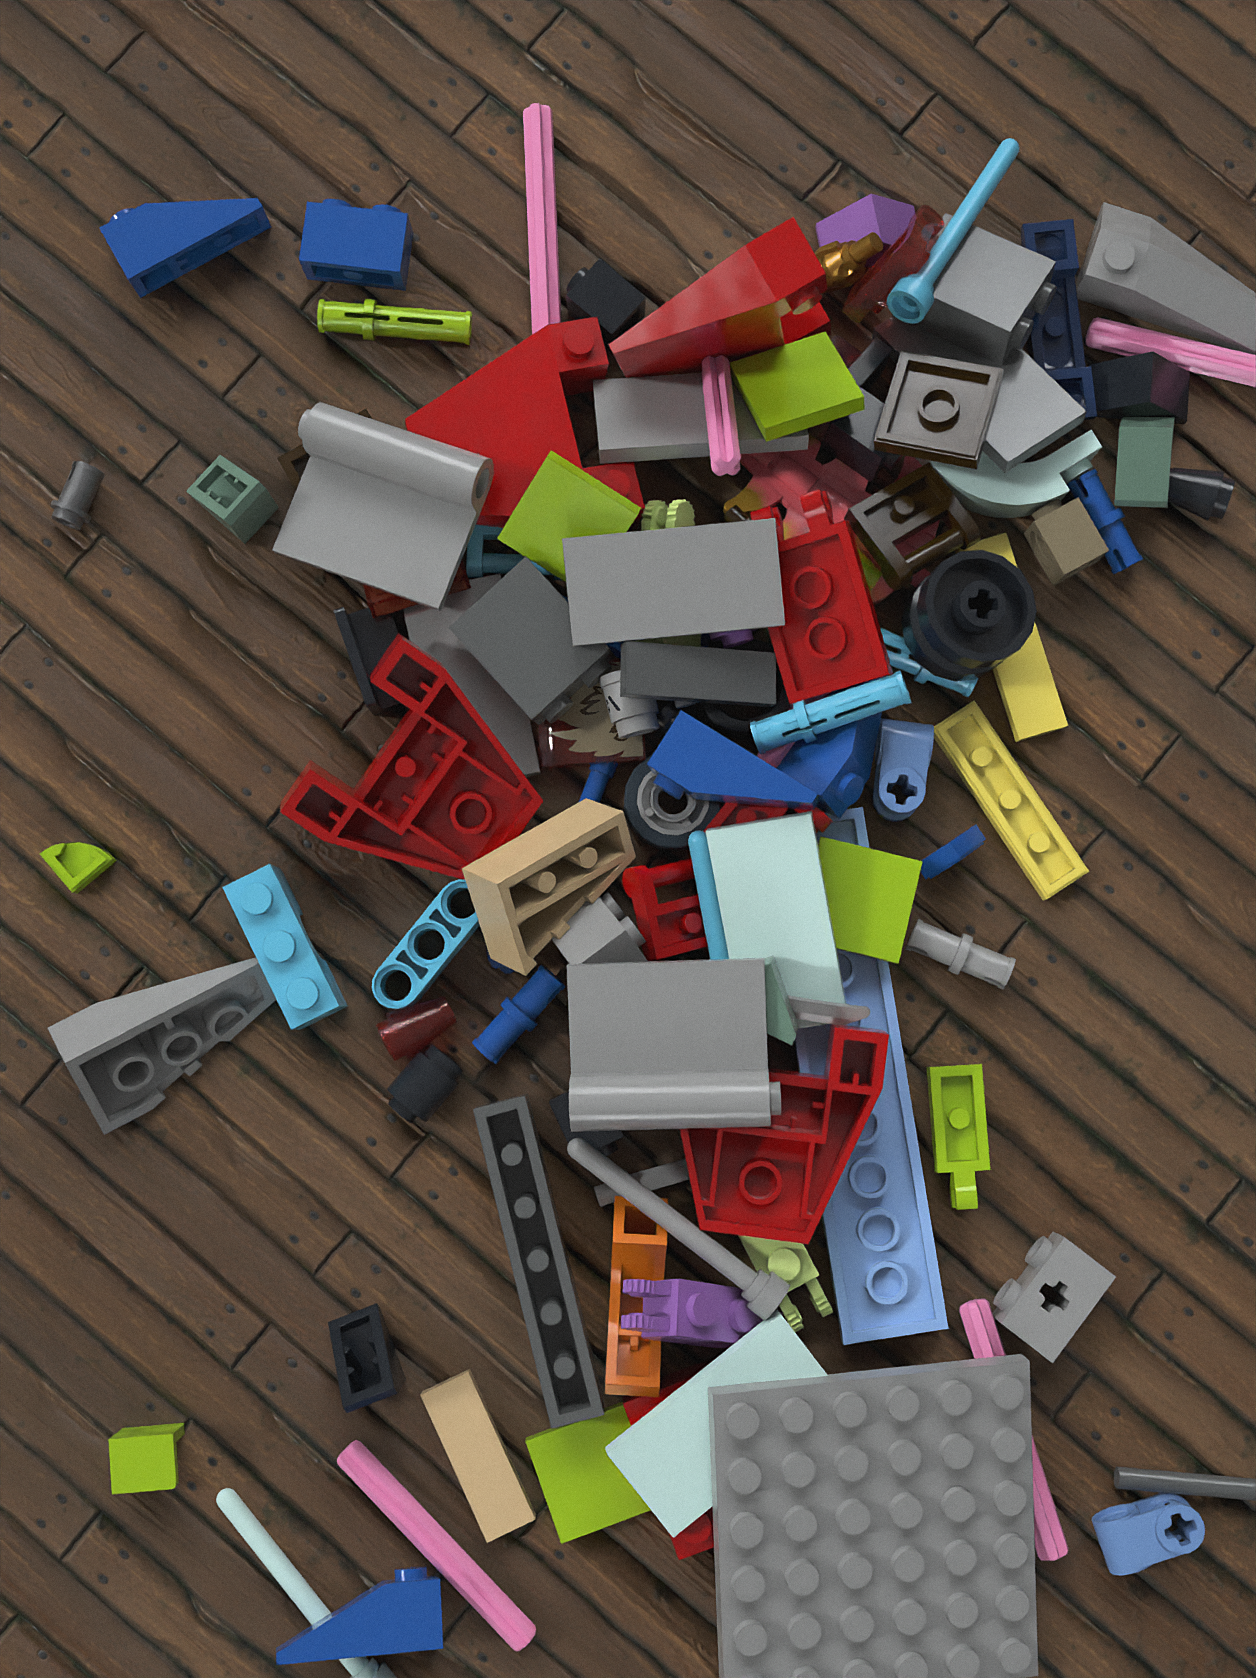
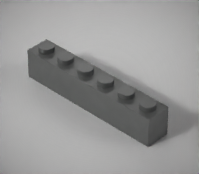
M524 1094L477 1106L473 1109L551 1429L604 1415L605 1401L529 1095Z

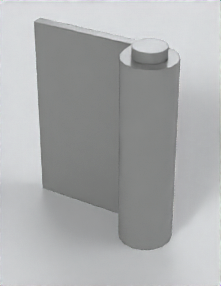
M322 402L315 404L312 409H307L300 419L298 436L302 439L303 447L310 455V458L272 551L442 611L489 492L494 474L493 460Z
M764 958L567 964L571 1060L569 1080L571 1132L771 1126V1115H781L780 1082H769Z

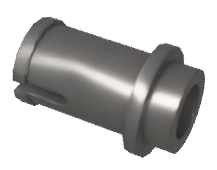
M73 461L72 469L58 501L53 500L50 506L54 509L51 518L64 526L81 530L83 523H89L91 520V516L87 513L105 474L92 465L81 461Z

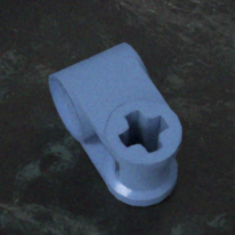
M881 718L875 748L876 770L872 799L876 812L884 819L892 822L903 821L909 818L923 802L926 793L927 772L933 749V725ZM895 784L902 786V794L909 796L902 805L895 803L896 797L894 794L888 793Z
M1160 1492L1129 1504L1111 1506L1099 1511L1092 1517V1523L1109 1572L1119 1576L1137 1573L1155 1563L1191 1553L1200 1546L1205 1535L1204 1521L1199 1513L1189 1505L1186 1499L1179 1494ZM1178 1513L1181 1516L1177 1519L1178 1529L1170 1531L1168 1529L1172 1525L1170 1516Z

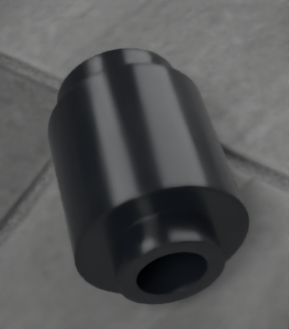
M431 1044L424 1053L419 1050L388 1086L387 1090L394 1096L388 1102V1105L411 1124L417 1117L427 1122L459 1085L456 1079L464 1070L434 1044Z

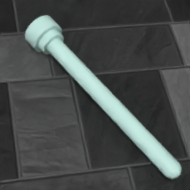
M231 1488L221 1490L216 1498L218 1507L311 1625L331 1613L239 1495ZM366 1656L339 1659L351 1674L350 1678H397L385 1662L379 1665L374 1657L370 1660Z

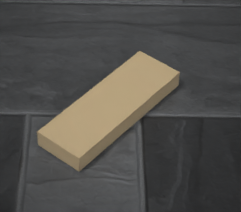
M468 1369L422 1391L420 1396L486 1542L488 1543L535 1520L536 1513L471 1370Z

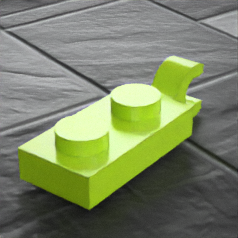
M982 1064L926 1067L935 1173L950 1172L951 1208H956V1210L978 1209L975 1171L990 1170Z

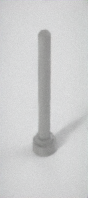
M574 1138L568 1143L567 1151L570 1157L743 1290L741 1296L749 1301L746 1306L763 1320L769 1318L787 1294L790 1284L773 1271L766 1274L761 1269L757 1272L752 1270L584 1139Z

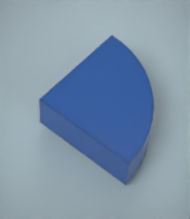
M975 824L921 860L923 862L920 872L924 878L932 879L983 845V841L986 838L978 826Z

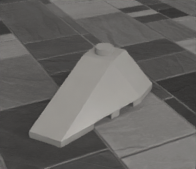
M1103 202L1077 278V299L1228 349L1256 355V293L1153 218Z
M255 957L95 1003L48 1027V1030L66 1067L105 1135L154 1109L166 1098L163 1091L183 1073L191 1076L202 1066L200 1058L219 1041H230L268 1008L276 998Z

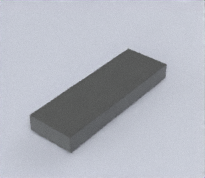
M626 641L621 644L620 697L771 707L776 705V655L772 652Z

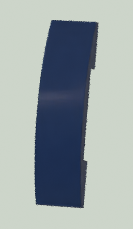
M1073 219L1023 224L1021 227V246L1056 261L1050 283L1056 285L1057 289L1045 314L1041 315L1036 312L1032 318L1034 325L1027 340L1029 356L1087 411L1084 420L1095 419L1097 417L1092 369L1091 366L1086 367L1075 283V274L1079 269L1074 221Z

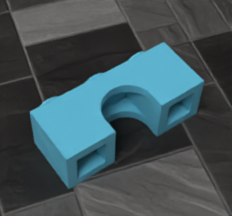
M268 864L222 887L291 1030L303 1029L348 1006L326 960L319 956L305 931L300 918L303 913L281 868Z

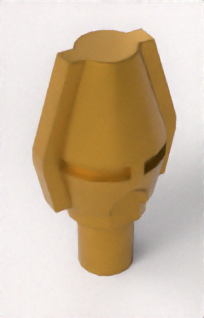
M871 232L857 242L853 240L842 243L835 241L817 249L815 255L826 273L827 290L821 294L849 287L865 274L866 268L864 266L866 260L883 249V243L878 234Z

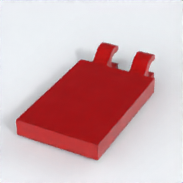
M821 489L800 495L801 505L810 530L808 533L784 540L783 522L778 507L772 508L767 506L750 512L751 520L775 518L785 625L769 627L768 631L789 704L893 674L850 521L844 520L834 524L828 493L826 490L821 491Z

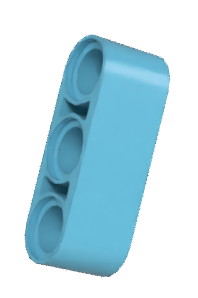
M459 879L446 885L378 968L372 979V991L374 997L381 1005L392 1009H406L415 1005L480 926L476 911L470 917L462 919L456 918L450 908L451 900L456 893L463 890L469 891L466 880ZM431 930L438 931L445 941L444 950L437 958L427 960L419 953L418 941L425 932ZM403 971L410 977L412 983L411 991L404 999L395 1001L386 992V981L393 972Z

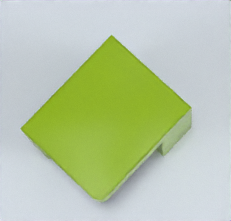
M184 1423L122 1428L108 1439L112 1495L175 1488L179 1483L176 1442L185 1434Z

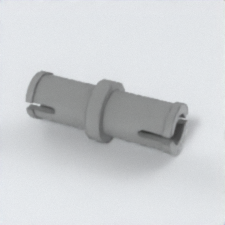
M920 919L917 920L906 946V950L915 951L948 965L949 972L958 975L960 971L992 983L1000 989H1004L1016 962L1015 958L1006 957L973 943V937L963 933L961 937H958L924 923Z

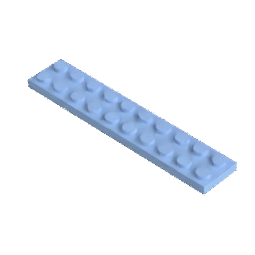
M863 807L847 809L840 819L827 812L825 813L833 822L824 833L817 832V842L819 837L822 836L869 848ZM837 949L846 1003L849 1005L866 1006L870 1009V1015L867 1018L846 1025L882 1029L889 1034L883 1089L822 1214L841 1342L843 1345L949 1329L889 963ZM830 1024L798 1029L794 1040L798 1072L824 1075Z

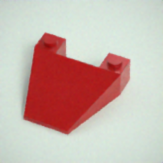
M793 216L741 247L611 342L609 347L625 378L700 372L702 371V361L707 356L716 358L719 355H723L730 363L825 331L830 336L832 335L830 319L819 302L822 299L821 293L827 290L826 273Z
M597 317L544 326L405 418L406 431L493 460L494 474L492 483L476 525L504 528L551 450L641 507L628 531L637 530L645 506L634 462H616L582 468L565 396L592 392L593 380L605 379L609 362Z
M398 633L369 677L374 685L404 704L409 710L354 788L310 760L282 799L280 813L324 842L465 880L462 868L517 838L543 803V799L443 664Z
M830 1024L824 1075L768 1068L769 1082H780L781 1115H771V1126L680 1129L700 1230L809 1244L883 1089L889 1040L887 1032L882 1029Z

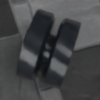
M984 550L961 551L942 561L929 576L925 577L916 586L905 602L901 624L905 644L916 662L934 676L956 682L977 679L1020 650L1033 632L1037 610L1031 586L1021 570L1001 555Z

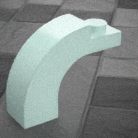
M1090 430L1052 454L1037 461L1020 463L1006 473L983 451L977 469L919 458L915 459L922 466L929 462L966 510L990 517L1015 518L1032 515L1035 511L1056 499L1061 501L1070 491L1066 483L1068 484L1074 479H1079V476L1093 468L1090 461L1102 448V445L1093 431Z

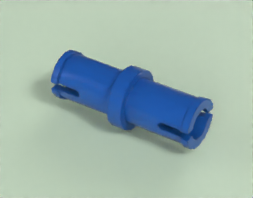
M1093 469L1079 476L1080 479H1074L1067 484L1075 499L1079 497L1109 549L1105 557L1112 569L1113 575L1143 560L1142 555L1139 554L1121 520L1126 517L1121 507L1115 509L1098 476L1097 470Z
M541 964L536 973L512 999L508 996L500 1004L503 1010L479 1037L472 1041V1044L487 1059L498 1064L500 1058L525 1030L531 1032L538 1023L535 1019L566 985Z

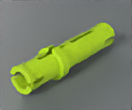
M320 299L317 311V328L319 332L323 333L327 331L363 334V340L375 341L376 336L459 342L470 345L472 312L377 305V300L365 299L364 304Z

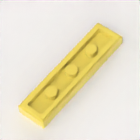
M1007 533L982 539L966 550L960 548L955 550L956 554L961 551H988L1003 556L1017 567ZM1034 622L1033 632L1021 649L993 669L1015 742L1060 730L1068 726L1036 623Z
M975 700L934 726V739L1043 901L1089 872Z

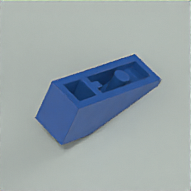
M246 198L144 203L135 209L126 208L117 212L111 217L109 223L99 228L127 279L139 297L142 298L272 226L259 199Z
M883 677L833 691L830 693L829 696L846 691L850 688L858 687L860 685L881 679ZM882 712L819 733L815 741L806 743L805 739L796 741L776 769L817 793L819 802L816 807L840 819L847 808L858 800L865 783L870 777Z
M682 710L647 763L652 773L657 775L653 784L676 799H680L685 792L696 800L814 810L819 802L817 793Z
M425 1566L395 1569V1579L382 1580L276 1648V1665L443 1649L440 1578L437 1576H427V1567Z

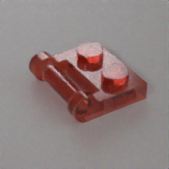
M922 205L911 217L908 227L872 267H866L865 274L852 285L842 312L857 324L870 310L875 314L880 313L887 305V297L894 288L893 285L904 274L906 276L916 274L928 260L931 254L926 249L929 240L933 239L945 226L942 217L932 207Z

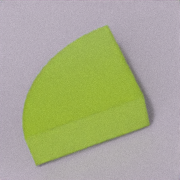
M82 842L56 844L40 853L42 858L69 890L75 894H78L117 861L102 848Z

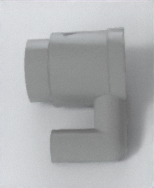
M621 670L608 673L599 678L611 724H616L619 739L643 735L660 728L656 715L659 713L656 699L620 697ZM674 701L676 708L696 704V702Z

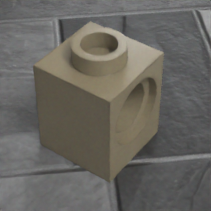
M1079 497L1065 505H1062L1059 499L1044 505L1032 514L1035 521L1023 534L1053 586L1097 563L1109 551Z

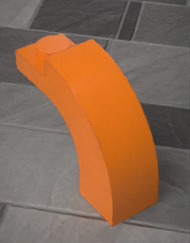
M615 1196L605 1394L659 1397L661 1341L643 1339L641 1337L642 1332L621 1329V1316L628 1315L629 1313H643V1298L631 1297L629 1294L623 1293V1280H664L667 1231L622 1196ZM660 1198L668 1204V1198Z

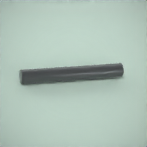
M1118 1466L1115 1467L1114 1485L1116 1489L1256 1501V1479Z

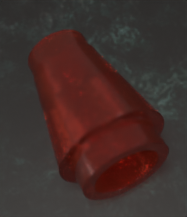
M441 996L435 1000L432 999L384 1014L386 1019L375 1024L389 1055L395 1062L403 1057H406L407 1060L411 1059L419 1050L421 1051L447 1031L449 1027L456 1024L457 1021L444 996Z

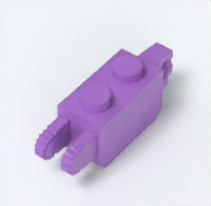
M685 1279L658 1281L623 1280V1293L629 1294L631 1297L643 1298V1313L622 1315L621 1329L642 1332L641 1337L643 1339L703 1347L729 1348L761 1323L763 1319L746 1307L749 1301L741 1296L743 1292L741 1288Z

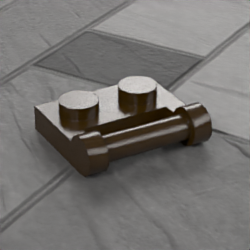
M929 462L852 506L844 517V520L850 521L854 533L881 567L883 579L893 590H899L911 583L914 574L957 548L966 550L979 542L981 538L979 528L973 518ZM940 519L948 526V531L904 557L895 547Z

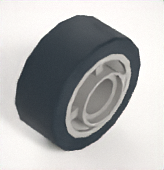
M649 756L633 770L625 786L624 811L629 826L642 842L658 850L678 852L688 849L690 834L697 830L704 831L720 811L722 802L696 800L684 792L683 794L687 799L686 809L675 815L664 812L658 804V797L663 790L653 784L657 775L652 773L647 765L652 757Z

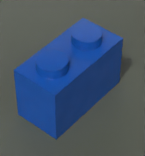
M325 199L322 203L307 201L299 262L308 280L406 291L413 241V230L409 215L390 205H375L372 209L352 207L349 203L339 199Z

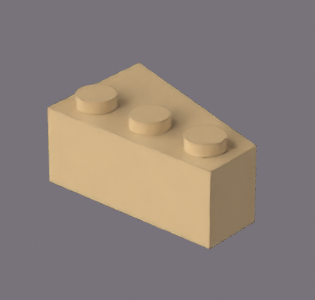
M586 798L462 868L492 960L526 976L537 964L533 958L553 937L560 940L570 929L567 922L586 901L593 904L635 859L636 856L623 811Z

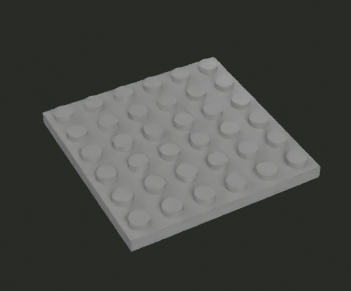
M1015 1354L828 1374V1376L708 1387L719 1678H1026L1038 1676L1030 1361L1025 1356Z

